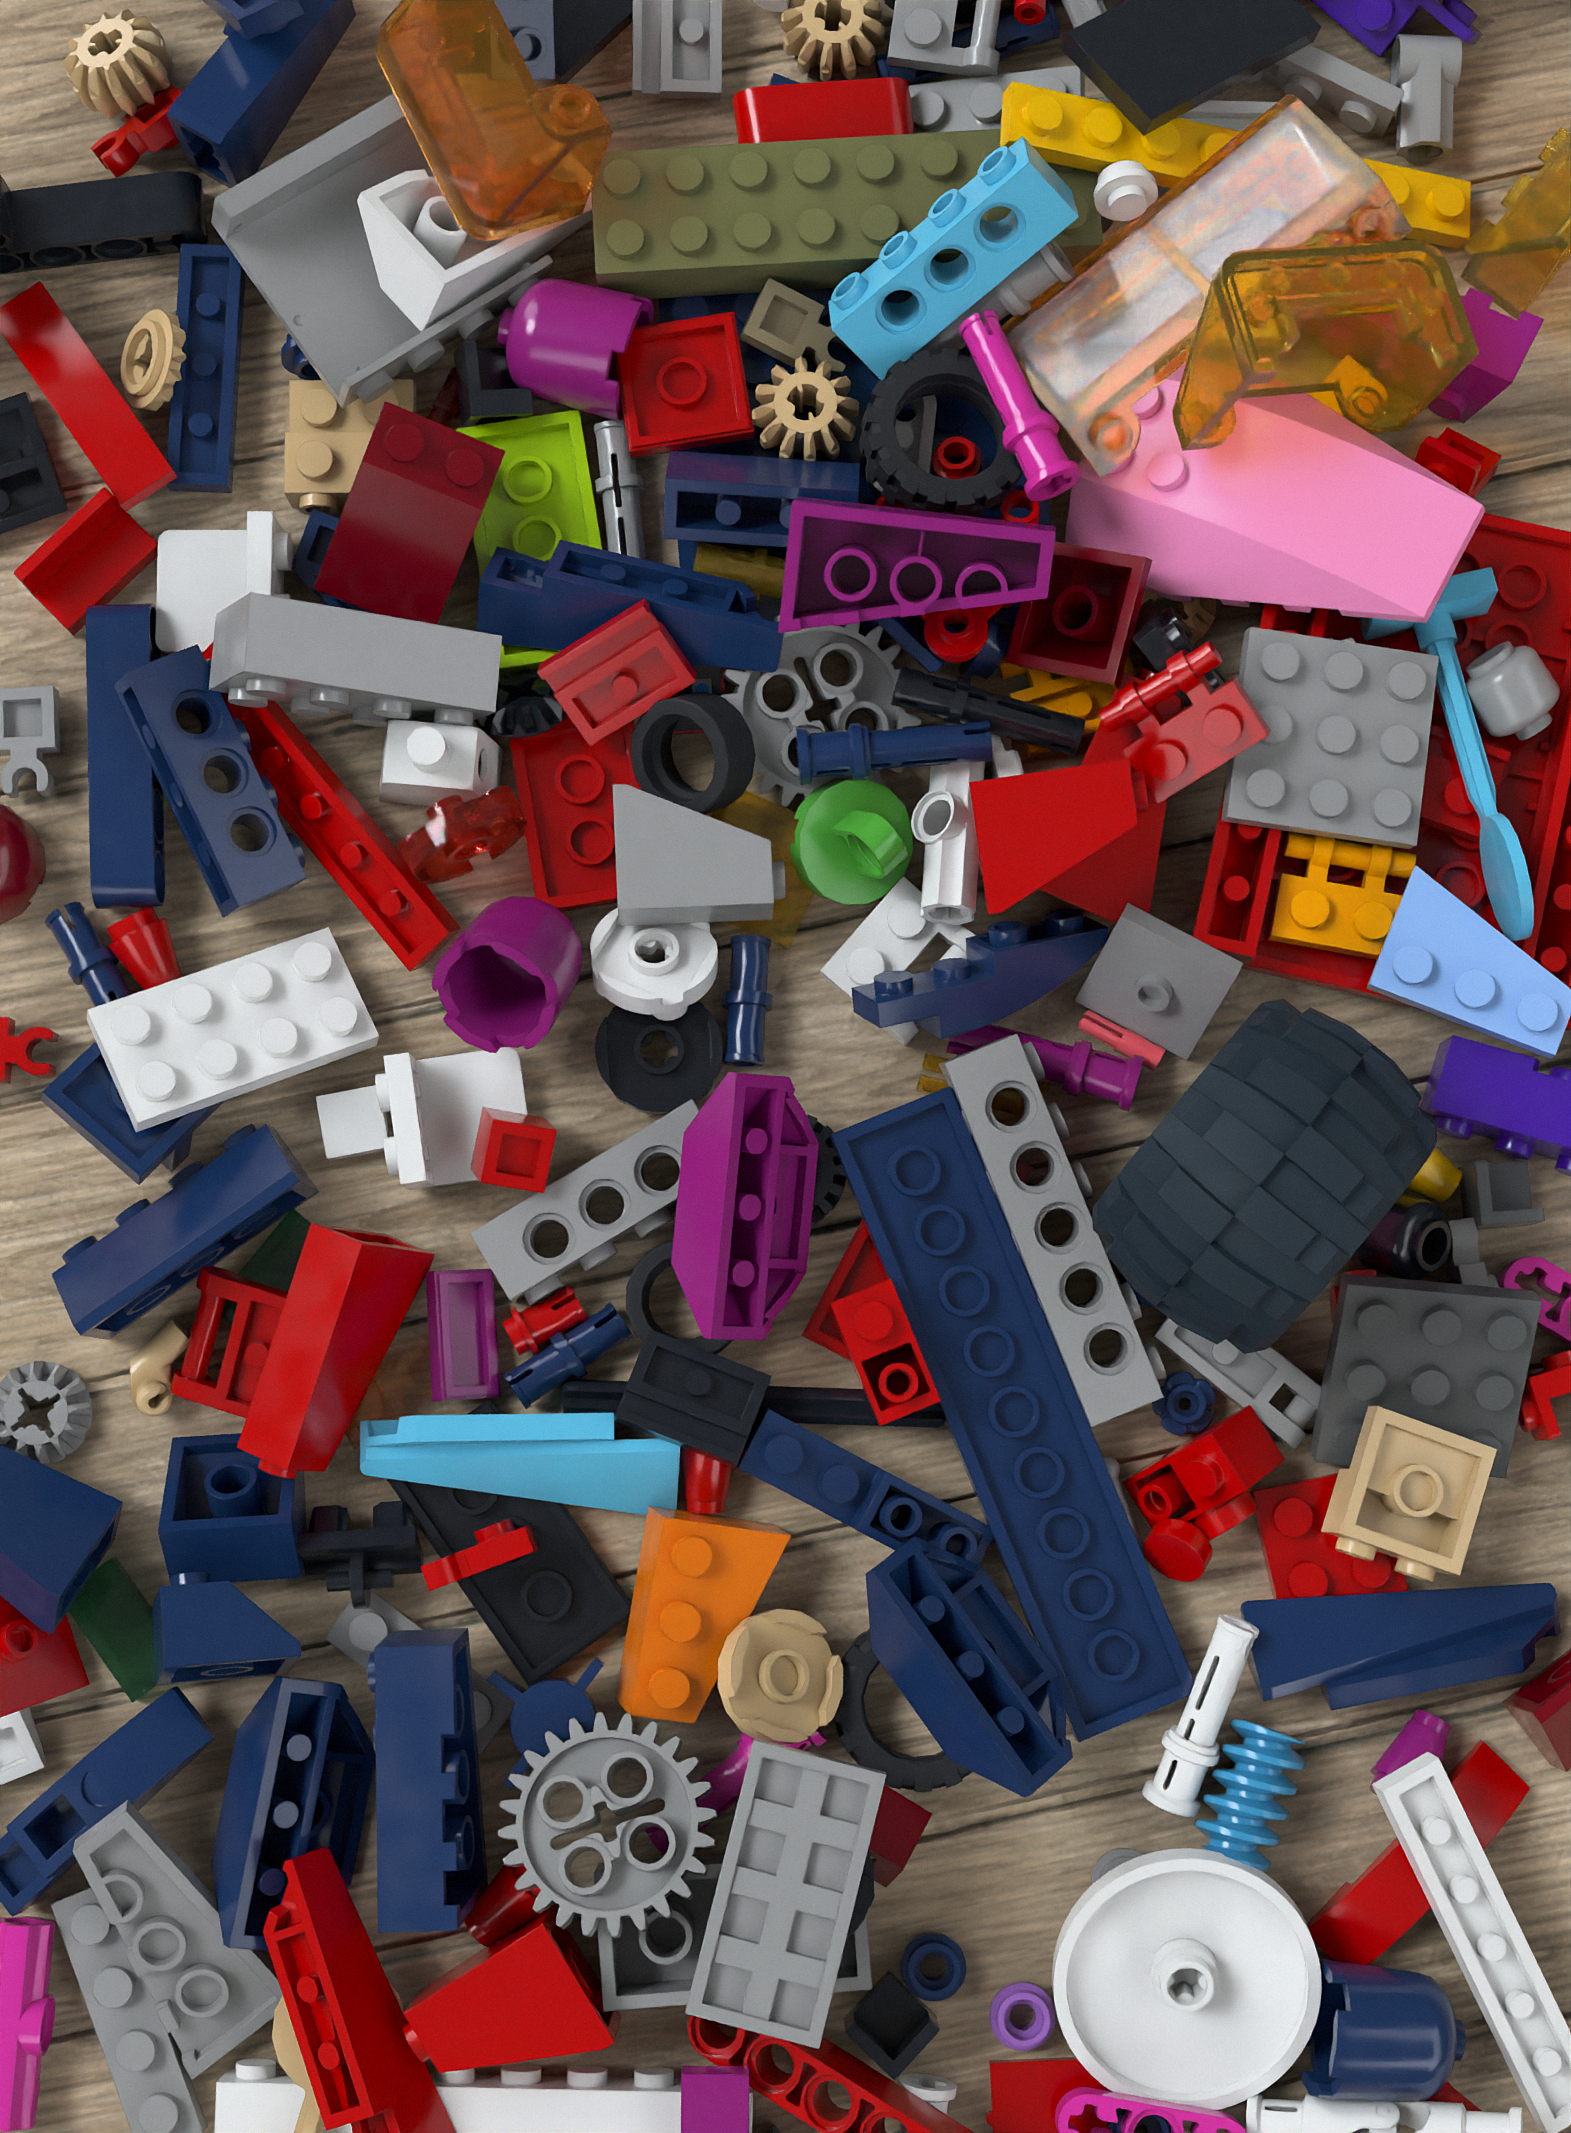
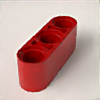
M885 77L759 86L737 92L732 97L738 144L915 134L909 83L903 78Z

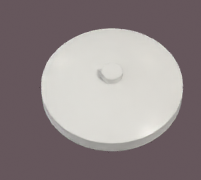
M1183 1848L1156 1851L1138 1856L1107 1872L1084 1892L1071 1909L1058 1936L1053 1955L1052 1987L1056 2013L1062 2033L1078 2061L1096 2080L1112 2092L1212 2110H1220L1236 2105L1267 2089L1293 2065L1310 2039L1320 2009L1322 1982L1319 1957L1308 1925L1294 1901L1281 1886L1259 1869L1228 1858L1222 1853L1210 1850Z

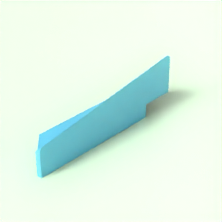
M614 1413L413 1415L399 1417V1420L360 1421V1470L366 1476L647 1515L648 1506L677 1509L680 1446L662 1439L614 1440Z

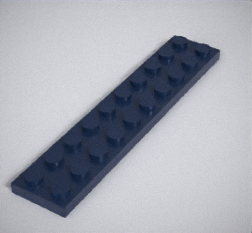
M951 1086L830 1134V1139L887 1279L891 1278L935 1384L941 1399L940 1405L946 1424L987 1525H989L994 1542L1033 1638L1060 1675L1066 1719L1077 1742L1084 1741L1190 1696L1195 1681Z

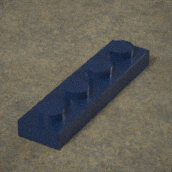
M181 243L176 316H178L180 328L185 331L186 340L183 344L182 352L186 354L187 358L181 363L180 374L182 379L176 381L173 385V396L170 402L167 462L177 475L176 479L167 484L170 491L232 493L246 272L227 245Z

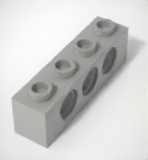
M692 1099L547 1186L544 1193L537 1192L470 1233L510 1301L516 1303L525 1297L529 1305L532 1306L563 1287L558 1277L579 1264H581L585 1272H588L618 1253L613 1243L636 1230L640 1239L673 1220L669 1209L677 1205L679 1178L671 1188L664 1191H656L644 1183L643 1173L646 1165L658 1157L672 1159L678 1164L680 1169L683 1134L699 1112ZM612 1190L623 1197V1213L617 1221L611 1224H598L589 1215L590 1201L598 1192ZM550 1223L563 1225L569 1236V1242L565 1251L555 1258L539 1256L534 1246V1238L537 1231L542 1226Z

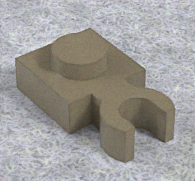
M768 278L764 283L739 337V340L792 367H795V360L802 356L803 353L811 356L816 369L819 364L827 360L832 366L830 376L832 378H838L846 365L829 355L828 344L837 342L843 347L849 348L832 331L831 326L825 327L818 323L825 306L771 278Z

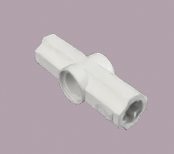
M984 761L931 765L929 792L922 797L913 811L911 820L912 833L917 840L925 843L920 917L934 924L948 923L961 925L974 921L980 855L969 782L984 780Z

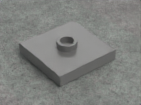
M1127 903L1084 981L1075 1002L1187 1060L1237 978L1243 963Z

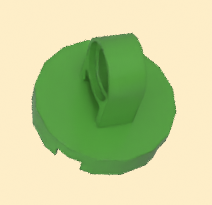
M835 778L813 789L799 805L794 817L799 822L795 830V843H790V857L798 878L815 895L843 905L869 904L888 894L905 875L913 853L911 821L905 805L888 787L869 779Z

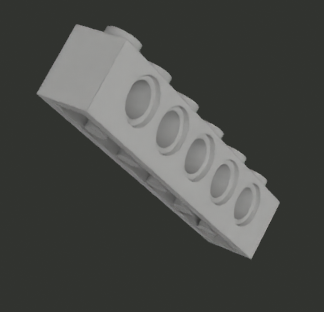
M1013 1034L940 1063L939 1066L946 1084L952 1088L1089 1425L1091 1427L1164 1398L1158 1384L1159 1380L1166 1378L1163 1363L1151 1341L1146 1344L1141 1342L1133 1322L1142 1318L1141 1309L1129 1283L1124 1282L1118 1285L1109 1262L1111 1259L1107 1255L1111 1244L1093 1231V1220L1085 1203L1086 1200L1094 1197L1093 1191L1080 1162L1070 1165L1061 1141L1069 1138V1132L1058 1105L1055 1102L1046 1105L1036 1081L1045 1078V1073L1033 1044L1028 1042L1022 1045L1018 1035ZM1004 1088H1011L1017 1091L1024 1103V1111L1021 1118L1008 1126L999 1123L991 1110L994 1096ZM1030 1148L1039 1149L1045 1155L1048 1162L1046 1176L1034 1185L1024 1184L1016 1173L1018 1157L1022 1152ZM1056 1208H1062L1071 1218L1072 1230L1064 1242L1050 1245L1041 1235L1040 1224L1047 1212ZM1078 1269H1088L1096 1281L1094 1295L1085 1303L1072 1304L1065 1294V1282L1072 1272ZM1112 1329L1117 1333L1120 1340L1119 1352L1108 1363H1095L1089 1353L1090 1341L1099 1331Z

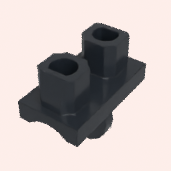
M380 1502L378 1505L373 1506V1528L350 1530L351 1519L347 1508L339 1505L314 1507L308 1533L297 1534L298 1557L303 1559L307 1581L326 1580L328 1592L350 1591L354 1609H367L370 1605L371 1589L393 1588L394 1575L422 1573L420 1566L424 1565V1555L416 1527L412 1525L406 1502Z

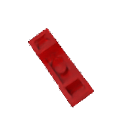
M1482 1740L1447 1775L1483 1851L1509 1820L1531 1788ZM1396 1837L1352 1885L1346 1881L1307 1923L1313 1941L1333 1961L1369 1965L1431 1908L1398 1838Z

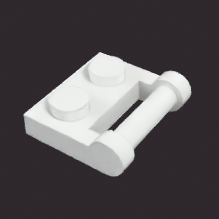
M903 876L820 970V975L853 1002L851 988L874 983V976L883 972L907 971L937 935L951 946L940 960L948 958L967 959L965 938L976 935L961 925L948 923L934 924L920 917L922 892ZM914 1021L883 1028L905 1046L919 1032Z

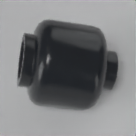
M1402 1193L1355 1253L1360 1262L1371 1270H1376V1272L1397 1279L1422 1280L1441 1267L1447 1259L1452 1242L1451 1230L1448 1227L1443 1211L1438 1205L1429 1200Z

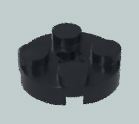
M699 1001L688 1005L686 1012L681 1017L667 1021L660 1020L653 1016V1014H639L616 1005L612 1008L609 1015L604 1018L598 1029L595 1055L601 1077L618 1101L642 1113L666 1115L691 1099L696 1103L709 1094L713 1083L721 1071L723 1041L717 1021ZM658 1033L665 1034L668 1044H678L677 1056L669 1057L667 1059V1066L662 1068H656L651 1058H642L641 1056L642 1047L652 1045L653 1035Z

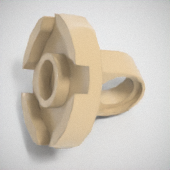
M773 1609L743 1619L727 1636L718 1659L717 1686L726 1713L741 1732L752 1738L780 1745L793 1744L808 1739V1736H811L819 1726H826L834 1718L843 1695V1665L839 1655L832 1656L829 1644L822 1636V1634H827L828 1632L820 1622L801 1611Z

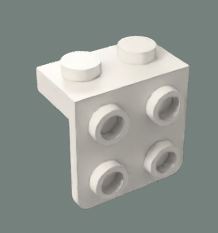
M247 511V530H167L159 536L155 641L163 653L170 655L198 644L203 653L213 643L216 614L250 592L290 599L289 594H284V570H291L292 538L290 532L283 531L273 511Z
M510 1047L500 1048L497 1053H489L482 1050L416 1060L409 1052L383 1056L385 1073L375 1075L379 1108L381 1113L391 1111L394 1137L384 1138V1152L389 1176L399 1175L400 1184L410 1191L478 1181L471 1171V1161L482 1107L528 1115L520 1056L516 1050Z

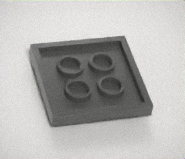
M1342 1274L1310 1448L1315 1463L1351 1465L1368 1406H1379L1497 1449L1489 1477L1506 1478L1542 1300L1536 1291Z

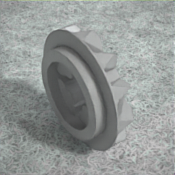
M33 1361L8 1371L7 1376L0 1382V1445L45 1465L68 1457L85 1440L91 1426L93 1412L90 1394L80 1377L63 1365L45 1361ZM24 1392L40 1402L61 1397L59 1401L53 1404L54 1408L47 1414L48 1420L51 1423L49 1427L55 1435H52L49 1430H45L39 1424L18 1428V1425L24 1422L23 1418L30 1412L29 1406L26 1403L28 1399Z

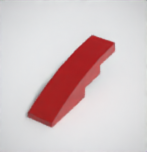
M38 281L0 307V332L125 512L177 478L169 463L41 281Z

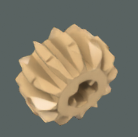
M790 0L791 8L785 9L781 14V29L787 33L783 38V49L787 56H798L797 68L801 71L802 75L817 66L820 68V79L823 82L831 79L832 70L839 69L846 79L852 80L856 75L855 63L871 67V64L875 61L876 50L874 47L880 46V43H883L885 28L882 26V23L878 22L882 16V6L879 0ZM835 24L839 28L838 31H828L826 26Z
M129 9L121 11L115 18L104 12L100 22L93 26L83 24L84 34L82 37L74 38L67 42L71 53L62 62L67 70V77L73 84V90L80 101L87 105L92 112H102L109 120L116 117L122 110L133 117L137 107L143 103L155 105L154 93L170 87L167 74L174 68L171 52L156 25L150 23L146 16L136 17Z
M802 356L795 360V373L792 375L783 367L776 365L771 370V378L774 385L759 384L755 391L756 400L759 401L761 406L752 410L753 425L765 428L760 434V444L762 447L768 449L781 444L779 458L793 459L795 453L799 452L804 453L803 460L816 461V451L821 450L826 457L835 460L840 454L837 440H853L856 428L850 419L859 414L858 400L846 397L851 390V381L848 377H838L830 381L832 366L827 360L818 365L815 373L807 372V362ZM803 405L813 406L816 408V418L809 412L808 420L797 419L795 417V408L802 413Z

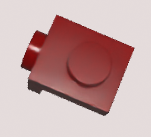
M1447 427L1437 439L1432 436L1426 437L1419 446L1415 462L1474 499L1495 474L1502 455Z
M1571 1349L1542 1357L1541 1361L1544 1370L1528 1374L1526 1377L1518 1423L1524 1432L1531 1431L1535 1441H1549L1561 1437L1560 1428L1550 1399L1571 1392Z

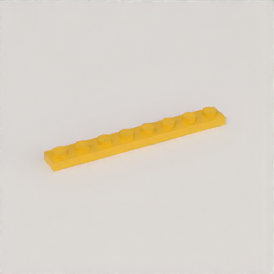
M1014 81L1003 92L1000 147L1007 146L1009 148L1023 136L1040 156L1049 163L1101 173L1113 163L1131 160L1144 165L1147 171L1154 176L1158 186L1300 216L1306 215L1318 220L1458 249L1470 239V181L1178 117L1143 136L1113 103Z

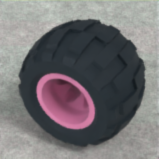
M1284 998L1263 1002L1247 1018L1178 1100L1094 1205L1093 1231L1111 1244L1107 1255L1133 1289L1175 1324L1215 1344H1219L1226 1339L1243 1354L1266 1350L1296 1321L1327 1286L1420 1171L1436 1147L1437 1121L1418 1107L1422 1096L1398 1065L1351 1026L1311 1007L1301 1013Z

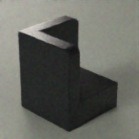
M462 341L453 352L461 427H472L530 417L533 414L531 389L519 388L512 380L506 363V348L477 349L476 341Z
M890 1970L878 1980L872 1989L867 1992L844 2018L845 2033L893 2080L904 2071L940 2030L937 2016L917 1996L911 1993Z

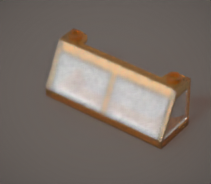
M1288 93L1151 204L1144 214L1130 221L1073 268L1075 278L1068 283L1061 280L1056 282L1031 302V310L1025 315L1019 314L1017 317L1013 316L1001 328L1040 410H1046L1056 418L1059 425L1056 436L1102 479L1126 460L1139 443L1141 425L1138 416L1131 407L1338 240L1352 255L1359 258H1373L1386 252L1413 229L1382 178L1299 98Z

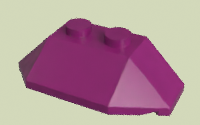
M728 1072L684 1131L671 1264L703 1338L765 1340L773 1327L771 1321L786 1306L806 1274L819 1143L804 1109L794 1096L795 1088L790 1077Z

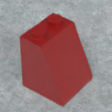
M1129 758L969 782L988 915L1006 911L1138 825L1137 813H1144L1149 810L1143 771L1131 773Z
M554 1906L501 1940H497L492 1946L483 1948L421 1988L403 2013L409 2022L403 2026V2032L421 2062L431 2059L437 2071L443 2073L603 2050L615 2042L622 2017L618 2010L603 2011L602 1984L567 1927L563 1929L556 1925L558 1911Z

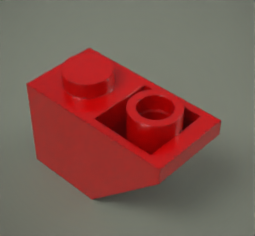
M891 1278L829 1304L845 1348L879 1426L941 1401Z
M1248 1405L1204 1429L1128 1477L1122 1483L1152 1529L1155 1523L1162 1519H1179L1187 1522L1248 1490L1285 1461L1251 1405Z

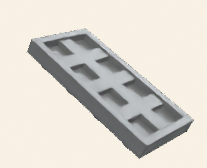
M754 1738L685 2014L819 2049L883 1791L886 1772Z

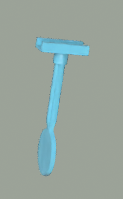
M1492 567L1452 575L1427 623L1358 617L1364 641L1415 630L1420 651L1439 656L1436 688L1467 796L1480 820V856L1488 897L1502 932L1511 942L1529 938L1533 930L1534 904L1531 881L1517 834L1510 821L1502 813H1498L1496 809V788L1454 647L1458 639L1453 621L1487 614L1498 592Z

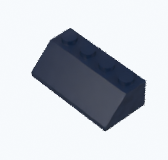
M254 1124L241 1128L222 1143L221 1146L225 1153L205 1167L201 1161L185 1167L169 1180L168 1183L172 1190L152 1204L148 1198L134 1203L116 1217L115 1221L119 1225L118 1228L99 1241L94 1235L87 1237L62 1255V1259L66 1264L51 1275L70 1320L80 1336L110 1340L198 1278L202 1266H215L319 1192L277 1130L267 1124L259 1129Z

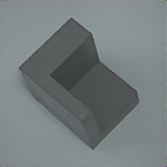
M1487 1160L1473 1161L1458 1167L1462 1171L1460 1190L1463 1219L1474 1217L1477 1230L1530 1226L1545 1221L1544 1208H1532L1527 1161L1488 1163Z

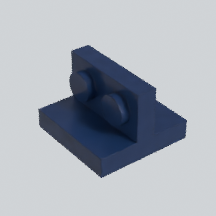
M96 1041L42 1091V1102L138 1185L160 1164H163L168 1170L173 1172L189 1156L193 1132L224 1102L216 1103L136 1132Z

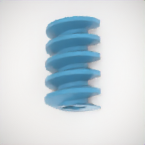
M1231 1719L1229 1726L1244 1738L1243 1744H1222L1220 1751L1235 1763L1234 1769L1213 1770L1211 1776L1227 1789L1226 1793L1204 1795L1203 1801L1218 1816L1216 1820L1196 1819L1194 1826L1209 1839L1208 1844L1200 1845L1201 1847L1222 1853L1228 1858L1256 1869L1268 1871L1271 1862L1256 1847L1278 1845L1279 1835L1266 1825L1265 1822L1266 1820L1287 1819L1289 1812L1274 1799V1796L1296 1794L1298 1787L1283 1774V1770H1301L1305 1768L1306 1761L1291 1747L1292 1744L1308 1743L1246 1719Z

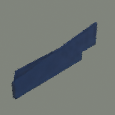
M564 540L559 541L549 563L497 546L479 583L476 631L502 636V644L562 650L644 598L649 603L650 610L658 622L663 623L690 664L773 673L777 670L780 663L784 633H778L779 621L765 620L756 611V595L743 582Z
M1551 1583L1245 1601L1240 1608L1241 1618L1259 1629V1635L1254 1640L1247 1661L1263 1701L1320 1686L1331 1711L1525 1672L1535 1661V1644L1541 1638L1557 1637L1561 1633L1558 1598L1556 1590Z

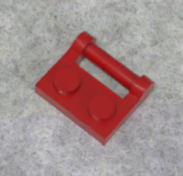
M202 1266L196 1287L201 1290V1295L182 1369L175 1370L170 1391L181 1398L247 1418L288 1292L239 1277L235 1272L224 1268ZM228 1299L237 1302V1307L217 1382L212 1380L207 1373L225 1302Z

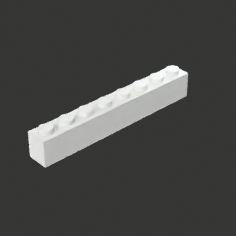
M239 2060L236 2062V2069H228L216 2082L214 2133H294L305 2097V2090L296 2085L284 2070H276V2061ZM530 2064L501 2067V2075L475 2074V2068L439 2073L435 2067V2073H430L456 2133H681V2078H674V2070L670 2068H637L634 2070V2077H607V2068L591 2065L568 2068V2076L541 2075V2067ZM749 2087V2133H752L753 2089ZM351 2123L330 2130H325L324 2127L322 2133H353Z

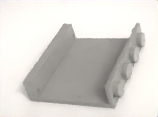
M423 76L215 197L211 224L341 408L346 407L359 398L365 404L376 400L393 386L394 381L392 378L409 367L415 373L428 368L445 353L443 346L459 336H462L465 341H470L484 333L496 321L493 315L510 305L515 309L520 297L535 282L545 279L553 264L549 255L535 263L526 262L520 267L517 274L422 332L381 289L357 203L360 193L405 171L425 169L428 177L452 175L455 173L457 166L463 165L431 119L437 95Z

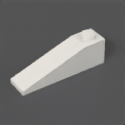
M576 154L512 160L508 169L479 172L476 164L457 166L455 173L452 175L428 177L425 169L405 171L362 191L357 200L380 287L421 332L519 272L523 264L528 261L533 263L593 219L590 169Z

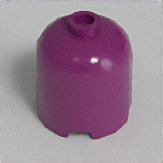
M545 278L535 282L520 297L515 310L505 309L498 329V344L506 347V363L512 380L519 388L531 389V395L620 421L623 409L613 352L625 353L635 327L653 325L654 310L652 300L629 293L562 279Z
M509 896L491 903L470 923L437 962L431 983L432 990L435 992L438 990L439 999L447 1011L443 1018L445 1024L466 1043L489 1053H497L500 1047L518 1048L524 1046L525 1049L533 1048L549 1033L577 984L584 961L582 942L572 922L551 904L534 897Z

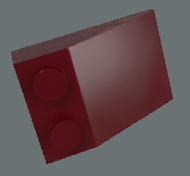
M385 401L313 590L370 613L437 624L483 512L505 451Z

